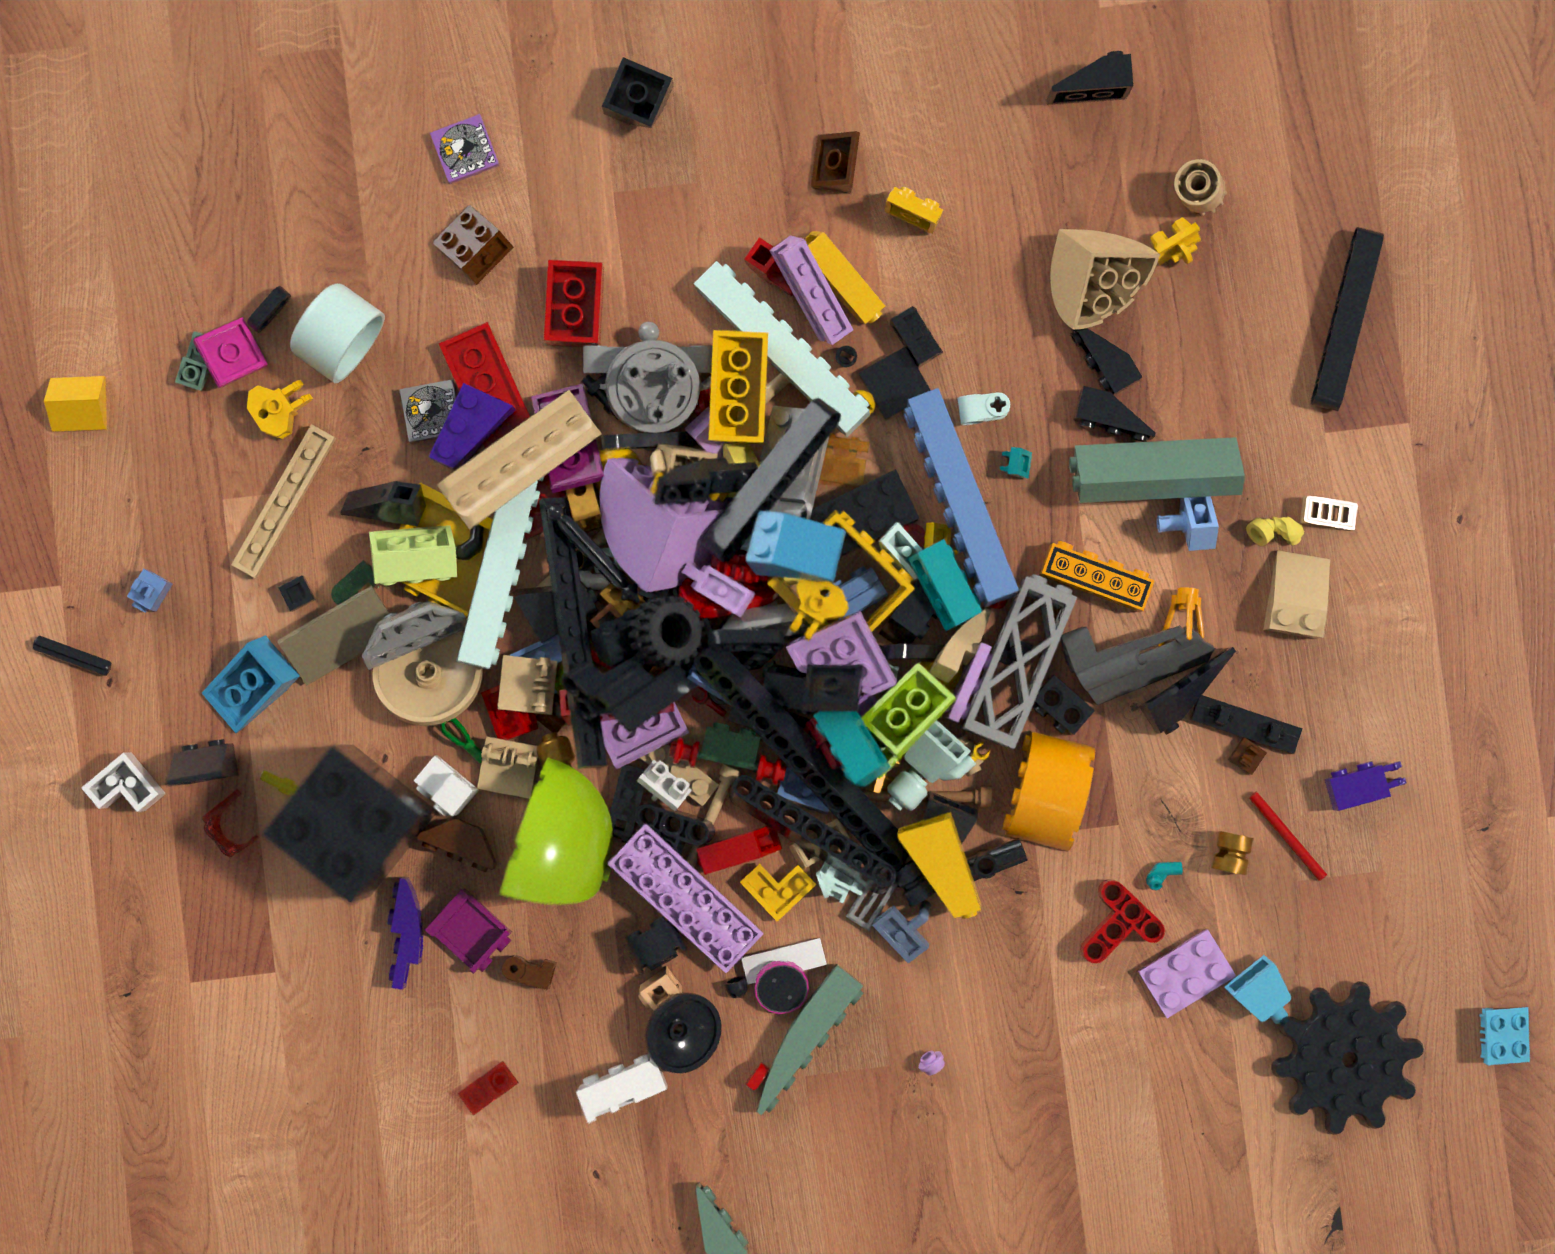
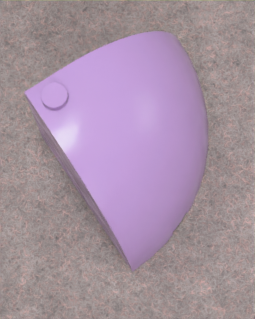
M608 458L600 488L602 526L613 556L621 568L638 586L646 592L674 588L682 585V582L688 578L682 573L687 563L698 570H701L704 565L711 567L712 554L702 546V540L734 498H725L722 502L718 497L716 501H713L708 494L707 501L655 505L653 502L655 494L651 492L655 477L652 475L651 466L638 465L637 459Z

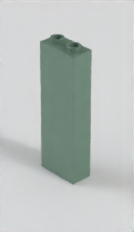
M1236 437L1076 445L1074 457L1069 458L1070 473H1075V476L1072 478L1073 492H1078L1080 503L1242 495L1245 473Z

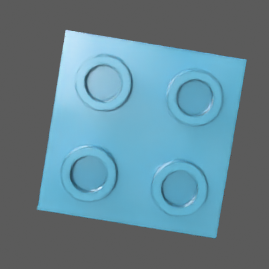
M1528 1007L1494 1010L1493 1008H1482V1013L1479 1014V1017H1481V1027L1485 1028L1480 1030L1481 1034H1485V1038H1480L1481 1042H1485L1481 1043L1482 1054L1480 1058H1483V1063L1486 1065L1530 1062Z

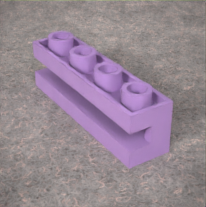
M789 236L769 250L820 341L824 342L826 340L828 344L833 345L853 331L851 324L804 239Z

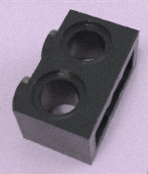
M1052 675L1039 689L1034 706L1032 707L1043 718L1046 715L1055 721L1053 727L1064 736L1067 733L1074 735L1095 712L1091 706L1055 675ZM1049 690L1057 695V702L1053 706H1048L1044 702V694ZM1069 708L1074 709L1078 714V719L1073 724L1067 723L1064 719V713Z

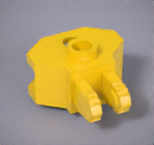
M301 380L293 382L282 390L278 388L274 391L257 385L249 391L247 409L262 432L280 439H285L292 434L294 416L298 414L297 411L310 403L313 399L310 394L301 396L293 403L288 399L290 395L303 387L304 384ZM268 412L267 418L264 419V414Z
M800 579L796 585V591L801 602L800 612L789 630L795 633L800 628L806 615L814 619V622L806 631L804 639L810 641L820 624L823 625L825 620L843 618L849 609L843 590L830 582ZM825 589L830 592L827 597L820 595L821 591Z

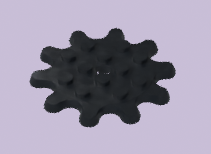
M1358 981L1351 986L1350 994L1343 1002L1333 1001L1328 991L1324 988H1314L1309 996L1313 1008L1310 1018L1301 1021L1288 1016L1280 1021L1279 1030L1292 1041L1293 1049L1288 1056L1275 1059L1271 1065L1272 1073L1276 1077H1289L1297 1082L1298 1090L1289 1101L1290 1111L1300 1116L1313 1107L1323 1109L1326 1116L1325 1129L1332 1135L1342 1133L1347 1119L1353 1114L1363 1116L1369 1127L1373 1129L1381 1128L1386 1121L1382 1106L1389 1096H1397L1403 1100H1409L1415 1095L1416 1087L1412 1081L1404 1077L1402 1069L1408 1060L1419 1058L1424 1051V1046L1420 1040L1416 1038L1403 1039L1398 1034V1025L1404 1019L1407 1012L1405 1005L1399 1001H1392L1383 1009L1373 1008L1370 1004L1371 989L1367 983ZM1347 1052H1353L1356 1056L1354 1062L1349 1067L1345 1066L1342 1062L1343 1056Z

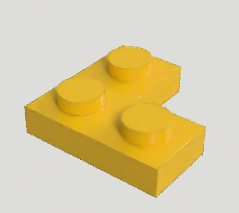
M759 863L740 881L777 922L817 885L799 865L794 867L778 883Z

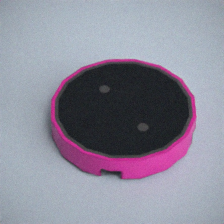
M773 961L765 965L757 974L755 980V995L760 1005L769 1012L777 1014L790 1013L798 1009L806 1001L809 992L808 979L803 969L790 961Z

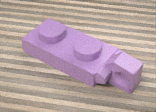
M687 563L682 571L683 574L694 580L691 585L694 590L739 617L742 616L755 595L752 591L709 566L706 567L704 565L701 570H698Z

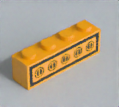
M1058 541L1057 544L1052 543L1049 546L1039 574L1040 576L1137 612L1144 611L1155 581L1148 578L1149 573L1138 569L1130 572L1123 569L1124 564L1110 559L1108 563L1098 560L1099 555L1084 550L1083 553L1072 550L1073 545L1063 541Z

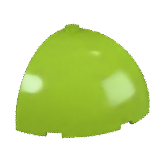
M548 757L539 778L542 779L539 780L534 788L516 839L518 847L517 849L515 848L512 859L509 862L500 894L544 904L578 903L594 897L598 893L602 882H608L612 867L607 863L609 862L613 846L611 816L603 797L583 774L563 762Z

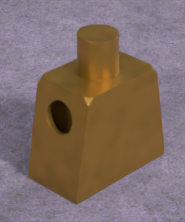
M591 483L567 489L566 493L573 519L585 533L603 528L600 503L594 484Z

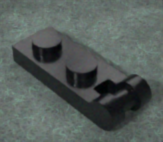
M624 765L621 768L610 809L613 837L622 839L624 843H627L632 838L636 823L635 812L640 807L645 789L644 786L637 782L645 769L630 765ZM617 819L627 821L625 829L615 826Z

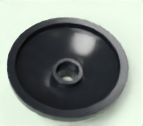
M680 993L662 1002L651 1015L645 1033L646 1048L653 1062L663 1070L671 1073L691 1072L705 1064L715 1052L721 1037L722 1025L716 1007L708 999L695 993ZM678 1024V1028L673 1031L675 1025Z

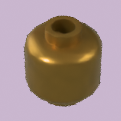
M557 732L543 736V742L536 748L542 768L548 757L572 767L571 763H573L576 756L570 739L567 736H558Z

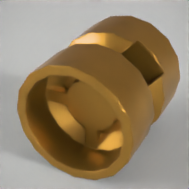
M1219 831L1216 843L1219 852L1214 853L1211 868L1247 875L1249 860L1246 858V855L1252 851L1254 838Z

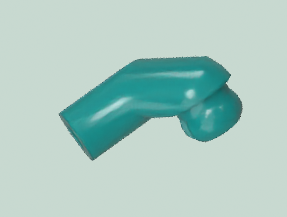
M1160 862L1155 864L1147 874L1146 884L1152 890L1161 889L1162 883L1168 875H1182V862Z

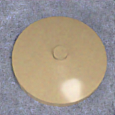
M463 631L373 668L375 691L383 706L392 715L410 724L430 726L447 722L460 715L469 707L479 691L482 681V668L456 662Z

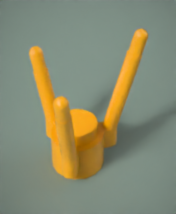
M1189 587L1177 588V595H1172L1171 606L1162 631L1170 628L1176 607L1179 605L1180 611H1187V640L1192 639L1193 611L1196 613L1198 633L1204 638L1199 589ZM1164 642L1159 643L1158 647L1164 645Z

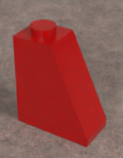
M764 826L697 848V860L699 866L703 869L704 875L765 857L781 850L782 846L777 831L769 826Z

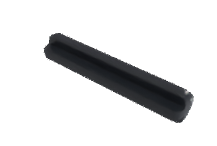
M38 636L33 643L34 651L94 673L107 676L111 670V661L46 637Z

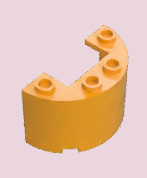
M1031 731L1030 736L1025 735L1022 745V751H1026L1025 757L1027 760L1026 762L1022 761L1019 767L1018 777L1022 778L1020 788L1014 789L1011 804H1015L1014 810L1011 809L1010 814L1005 815L1002 829L1006 830L1005 836L1070 851L1075 840L1072 838L1073 831L1078 832L1089 795L1094 770L1093 767L1089 766L1091 760L1094 761L1095 748Z

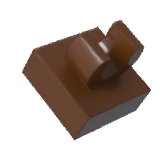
M1242 738L1228 760L1252 775L1267 752L1248 739Z

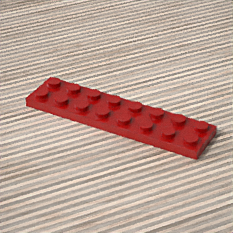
M488 322L439 343L459 391L463 383L512 405L516 409L498 427L496 432L491 434L483 443L485 449L530 418ZM548 474L544 476L543 481L538 480L535 491H539L540 495L537 506H531L529 517L533 518L530 533H524L526 540L544 533L539 501L543 498H567L564 491L552 493ZM570 508L571 518L573 519L572 511Z

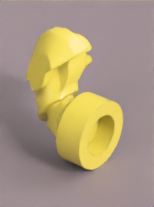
M1290 517L1255 518L1246 527L1248 536L1254 543L1260 546H1265L1274 538V532L1281 535L1289 545H1297L1304 534L1302 525Z

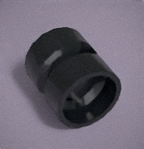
M911 860L898 871H895L896 879L894 883L898 888L904 889L902 895L910 908L936 893L914 860Z

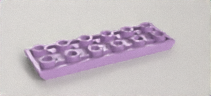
M646 823L607 863L725 973L763 935V932Z

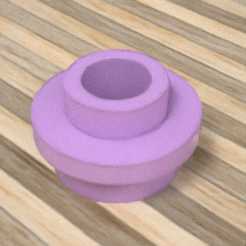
M928 1051L920 1058L921 1062L918 1067L921 1072H925L928 1076L934 1075L944 1067V1056L940 1051Z

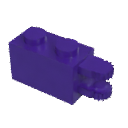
M1373 761L1358 764V770L1347 772V768L1331 772L1332 777L1324 780L1333 810L1341 811L1391 797L1390 788L1407 784L1405 777H1398L1387 782L1384 772L1398 770L1402 767L1401 761L1386 765H1373Z

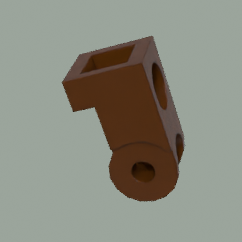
M515 955L504 961L502 973L506 979L548 990L551 987L557 962L546 959L541 966L529 963L523 957Z

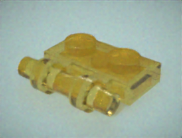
M831 433L819 480L857 487L862 486L867 460L856 458L857 451L868 453L870 442L860 441L858 437L852 436L851 439L836 437L835 433ZM833 447L849 449L848 456L832 454Z

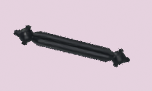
M547 501L545 503L548 515L546 519L549 522L551 520L557 521L559 529L614 588L621 590L622 596L620 599L622 601L632 600L638 603L640 601L637 595L638 585L636 583L633 585L628 584L626 576L571 517L563 514L564 505L562 503L557 505Z

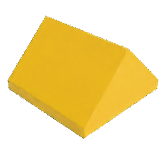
M105 376L50 378L44 404L52 432L107 430Z

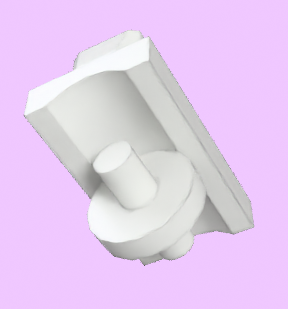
M653 760L637 780V782L654 794L651 797L652 800L656 801L659 798L674 811L677 810L692 791L689 788V783L683 778L673 776L669 772L668 766L662 761L656 762Z

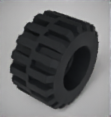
M671 596L648 600L649 602L641 604L639 606L640 610H635L633 613L635 620H630L629 626L632 627V632H628L629 638H633V643L630 645L632 649L638 650L636 655L639 659L645 658L644 663L654 665V667H669L690 662V658H695L698 655L696 650L701 649L703 646L700 639L705 638V632L701 631L704 621H699L698 616L701 614L698 610L692 609L694 605L691 602H685V599L681 597L675 598ZM664 617L671 623L674 631L673 640L669 647L660 636V625Z

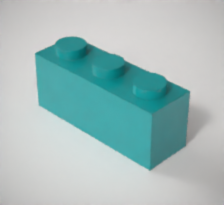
M943 539L908 558L945 631L978 615L982 610L978 597L972 593L967 583L966 574L959 568L954 559L955 555L952 548Z
M819 711L814 715L818 722L816 727L819 733L830 742L831 753L838 761L842 762L845 767L844 774L852 784L866 786L891 768L857 711Z

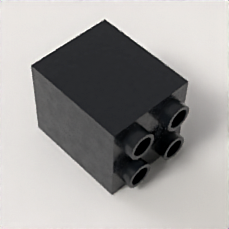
M332 745L261 835L351 905L371 897L416 840L418 834L424 830L438 811L356 746Z

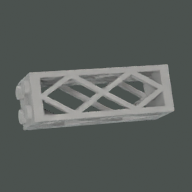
M1035 574L1024 577L1019 584V591L1011 603L991 654H993L991 662L982 673L980 687L977 693L973 695L969 712L966 718L963 719L960 729L1008 749H1015L1077 599L1076 596L1071 595L1073 590L1062 585L1049 586L1046 584L1047 579ZM1026 595L1036 599L1034 603L1019 613ZM1040 606L1045 640L1022 656L1017 622ZM1052 606L1060 609L1055 621ZM1009 638L1010 647L1013 645L1015 647L1017 661H1012V664L992 677ZM1043 650L1027 688L1024 663ZM1014 671L1019 704L995 720L990 688ZM981 703L985 725L975 721ZM1015 717L1009 734L997 730Z

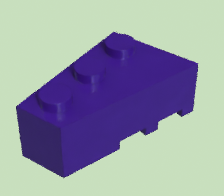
M463 383L429 458L455 471L458 470L516 409L502 400Z

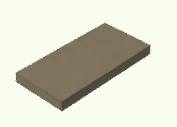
M370 586L278 640V644L305 684L309 685L362 654L377 622L383 620L390 613L374 588Z

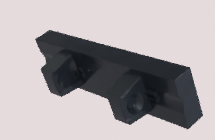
M1201 695L1195 703L1190 718L1191 721L1290 754H1295L1303 729ZM1269 725H1271V732L1267 737H1265Z

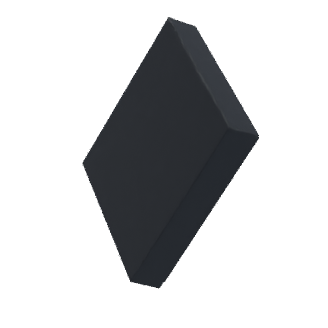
M906 346L859 372V376L869 393L872 394L885 420L907 408L908 399L931 391Z
M807 664L802 710L858 711L863 674L862 665Z

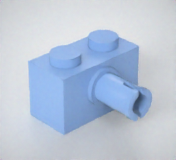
M1211 496L1180 498L1179 514L1157 515L1156 525L1158 533L1182 530L1189 551L1216 549L1219 525Z

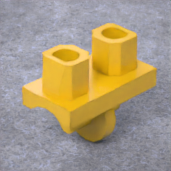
M1184 217L1172 224V230L1175 235L1169 239L1163 231H1159L1151 236V244L1154 250L1160 254L1158 259L1159 265L1170 259L1174 263L1181 259L1186 264L1193 261L1191 253L1198 249L1196 243L1201 241L1198 233L1200 231L1199 226L1196 222L1191 225Z

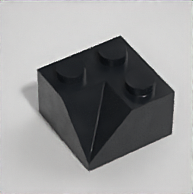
M623 57L602 104L603 113L629 125L652 128L663 112L674 87L673 78Z

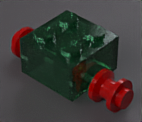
M714 722L713 727L707 726L702 751L699 752L700 741H695L693 745L684 744L681 737L678 738L677 742L672 741L669 757L674 758L673 764H678L680 760L689 761L691 768H695L696 760L705 759L754 770V773L757 770L756 780L758 782L763 777L771 779L772 784L777 786L778 781H784L787 766L781 765L782 759L778 758L775 763L767 762L765 755H761L759 765L756 763L761 738L755 737L756 732L753 730L740 728V732L736 733L729 731V725Z

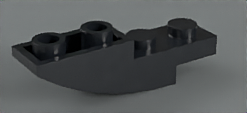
M725 457L686 464L666 473L658 479L653 502L655 505L707 501L708 494L739 492L758 467L755 462L729 464Z

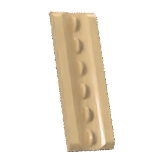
M569 390L446 477L437 486L470 530L602 434Z

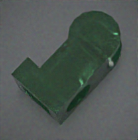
M363 560L333 587L331 596L333 601L339 605L370 585L377 589L382 584H375L373 568L367 561Z

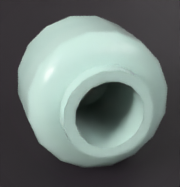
M912 770L909 773L902 771L887 787L888 793L891 795L889 801L900 811L903 807L912 811L927 796V789L925 788L927 783Z

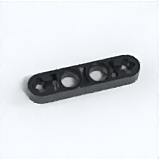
M687 431L601 436L602 450L657 448L658 444L684 447L698 445Z

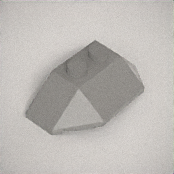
M775 600L761 607L747 609L741 617L734 613L728 614L717 630H781L784 639L805 636L806 631L811 625L803 619L800 628L795 633L789 630L798 612L786 603L777 605Z
M430 601L414 603L403 612L386 615L383 620L377 622L362 655L368 670L464 630L467 621L465 615L462 612Z

